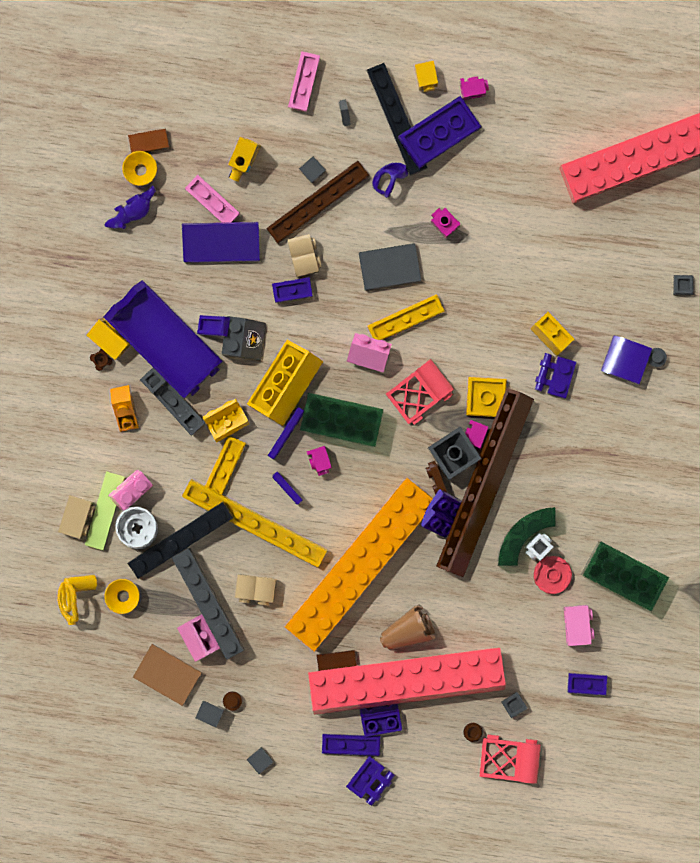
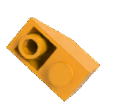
M129 385L110 389L111 403L120 432L139 428Z

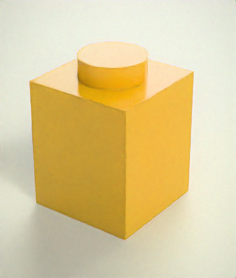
M434 61L415 64L414 69L419 90L424 92L435 90V87H438V79Z

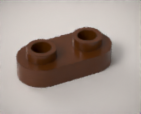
M436 461L429 462V467H426L429 479L433 477L435 485L432 486L435 495L440 489L447 493Z

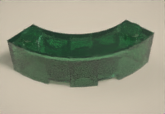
M555 507L530 512L511 526L500 544L497 566H518L519 553L527 539L541 529L556 527Z

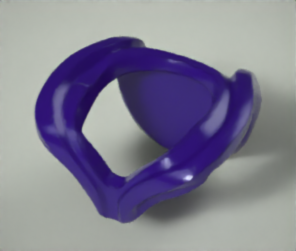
M390 163L378 170L372 182L374 190L384 195L385 198L390 197L395 180L404 179L408 176L406 165ZM387 173L391 176V180L385 192L379 189L378 185L381 177Z

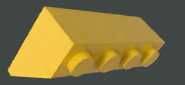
M286 340L247 405L284 426L323 361L304 348Z

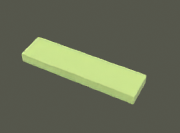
M106 471L85 542L86 546L104 550L117 507L108 495L113 490H116L125 480L124 476Z

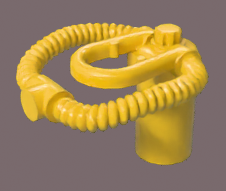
M95 575L65 578L64 582L60 584L57 601L61 614L68 622V625H75L79 620L76 592L96 590L97 580ZM71 609H72V614H73V616H72V615H69V614L67 613V612H70Z

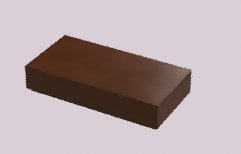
M355 650L316 655L318 671L357 666Z

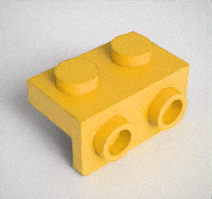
M236 399L227 401L223 406L216 410H211L203 416L216 443L250 425Z

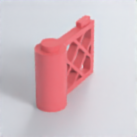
M430 359L387 392L386 395L408 424L412 422L415 425L423 419L422 414L441 399L445 402L452 397L454 388L432 359ZM413 377H416L420 382L419 390L408 389L409 381ZM397 390L405 391L404 402L396 401L391 394ZM408 391L418 392L417 404L406 402ZM421 393L429 394L433 401L428 405L420 404ZM406 405L417 406L416 414L411 418L405 413Z
M488 734L487 738H483L479 777L537 783L541 744H538L536 739H526V742L500 740L498 735ZM487 742L495 743L500 750L491 756L486 750ZM509 745L517 746V754L510 759L504 749ZM500 752L508 759L501 767L493 759ZM490 760L498 768L494 773H484L485 764ZM509 762L515 768L514 776L506 775L502 770Z

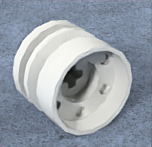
M131 507L123 511L118 517L116 533L127 547L135 550L144 549L156 540L158 524L154 516L146 509ZM136 524L143 527L139 534L133 531Z

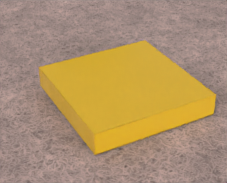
M468 377L466 415L495 417L506 391L507 379Z

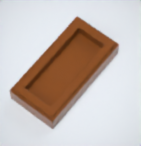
M166 128L128 135L131 153L169 148Z

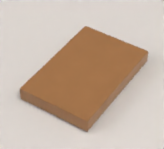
M151 644L133 678L183 706L202 672L158 646Z

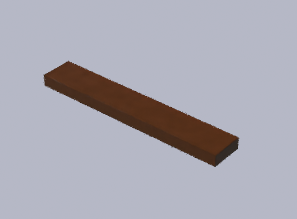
M357 160L266 228L276 243L279 244L368 178L369 174Z

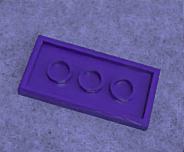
M459 96L399 135L398 139L420 169L478 131L481 125L462 97Z
M259 222L182 223L183 262L260 261Z

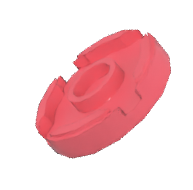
M547 556L537 562L533 578L540 590L549 594H556L569 586L572 572L564 559L558 556Z

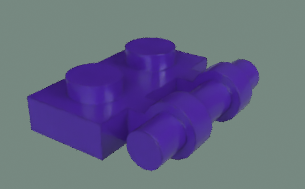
M545 353L543 360L540 362L539 376H536L535 390L542 392L543 386L546 385L549 386L547 394L566 399L576 361L557 357L555 364L550 362L552 354ZM548 368L554 370L551 380L546 379Z
M369 755L346 787L360 798L365 793L369 794L370 797L366 802L372 806L376 800L379 801L382 797L381 794L385 788L392 784L391 780L395 774L391 771L386 776L380 774L385 767ZM378 779L380 781L379 785L375 790L371 789L370 786Z

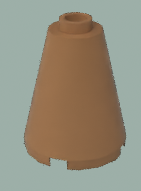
M420 604L411 608L381 633L380 641L384 648L387 647L389 650L436 639L435 636H432L435 633L432 622L427 613L423 615L421 610L424 608Z

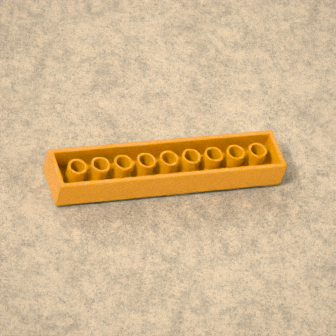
M406 478L290 619L285 628L311 650L315 651L422 521L433 498Z

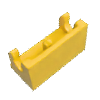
M549 312L530 328L556 356L574 340Z
M104 318L99 319L86 335L114 360L121 357L130 346L120 333Z

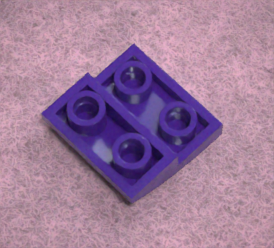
M613 335L601 371L617 378L640 384L652 348Z
M440 489L424 514L422 527L446 538L449 535L462 500Z
M398 704L360 709L364 737L402 730Z

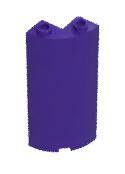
M143 280L134 285L124 298L114 304L104 316L120 335L183 398H186L189 394L195 395L200 390L199 385L209 375L213 377L220 370L218 366L223 361Z

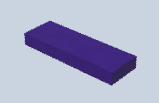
M299 407L296 409L267 456L273 460L276 459L305 413L304 410Z
M323 734L322 753L380 756V736L364 737V735Z

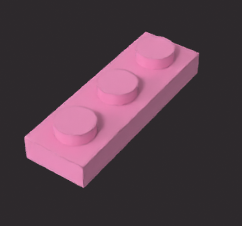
M301 51L288 108L307 112L320 55Z
M199 175L185 188L189 194L221 223L233 222L240 215L231 204Z

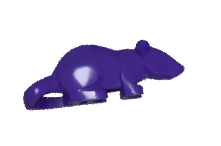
M151 186L144 193L137 194L128 199L125 207L119 205L114 208L118 212L117 216L107 220L104 226L112 229H125L126 224L131 221L144 218L149 212L150 200L156 188Z

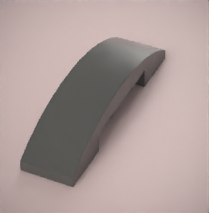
M154 368L140 379L191 436L205 424L203 419Z

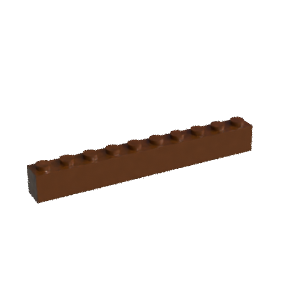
M506 389L480 454L481 459L476 464L436 567L464 578L533 404V398L519 391Z

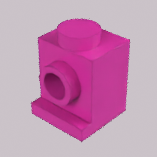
M476 76L468 78V81H464V78H460L459 83L463 100L485 97L486 91H489L487 79H479Z
M438 208L431 215L433 217L431 223L445 239L460 227V222L446 208L443 210ZM444 217L447 218L448 223L443 224L441 222V219Z
M470 420L469 425H472V427H467L465 434L474 448L480 449L488 426Z
M325 446L307 451L308 456L312 455V458L309 459L312 470L316 469L318 476L329 473L328 469H331L332 466Z

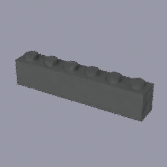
M191 548L173 556L172 559L226 660L244 651L241 641Z

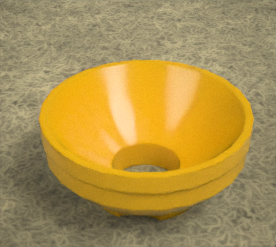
M132 152L123 162V175L133 185H147L154 180L157 174L156 161L147 152ZM138 165H144L147 169L146 173L142 176L137 175L135 172Z
M118 579L108 585L105 590L104 599L111 611L118 614H126L136 608L139 603L140 594L133 582L127 579ZM121 590H125L129 594V598L125 602L118 599V593Z

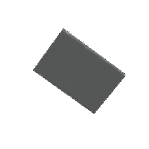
M415 243L358 252L364 290L421 281Z

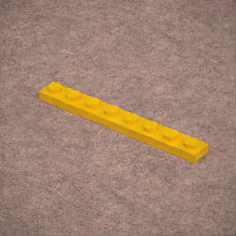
M193 479L189 481L182 495L183 498L206 510H210L224 501L234 515V518L229 522L316 567H319L327 552V549Z

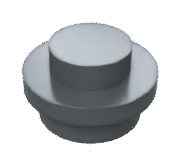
M653 348L648 359L649 364L654 367L662 366L667 359L665 351L661 348Z

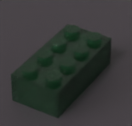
M308 393L300 431L375 448L384 409Z
M601 541L597 542L581 573L587 579L651 612L669 579L668 576Z

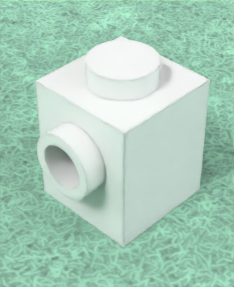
M538 533L525 546L527 549L525 553L532 560L537 559L540 561L553 548L550 544L552 540L545 533L543 535Z

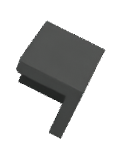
M203 701L195 718L216 728L225 708Z

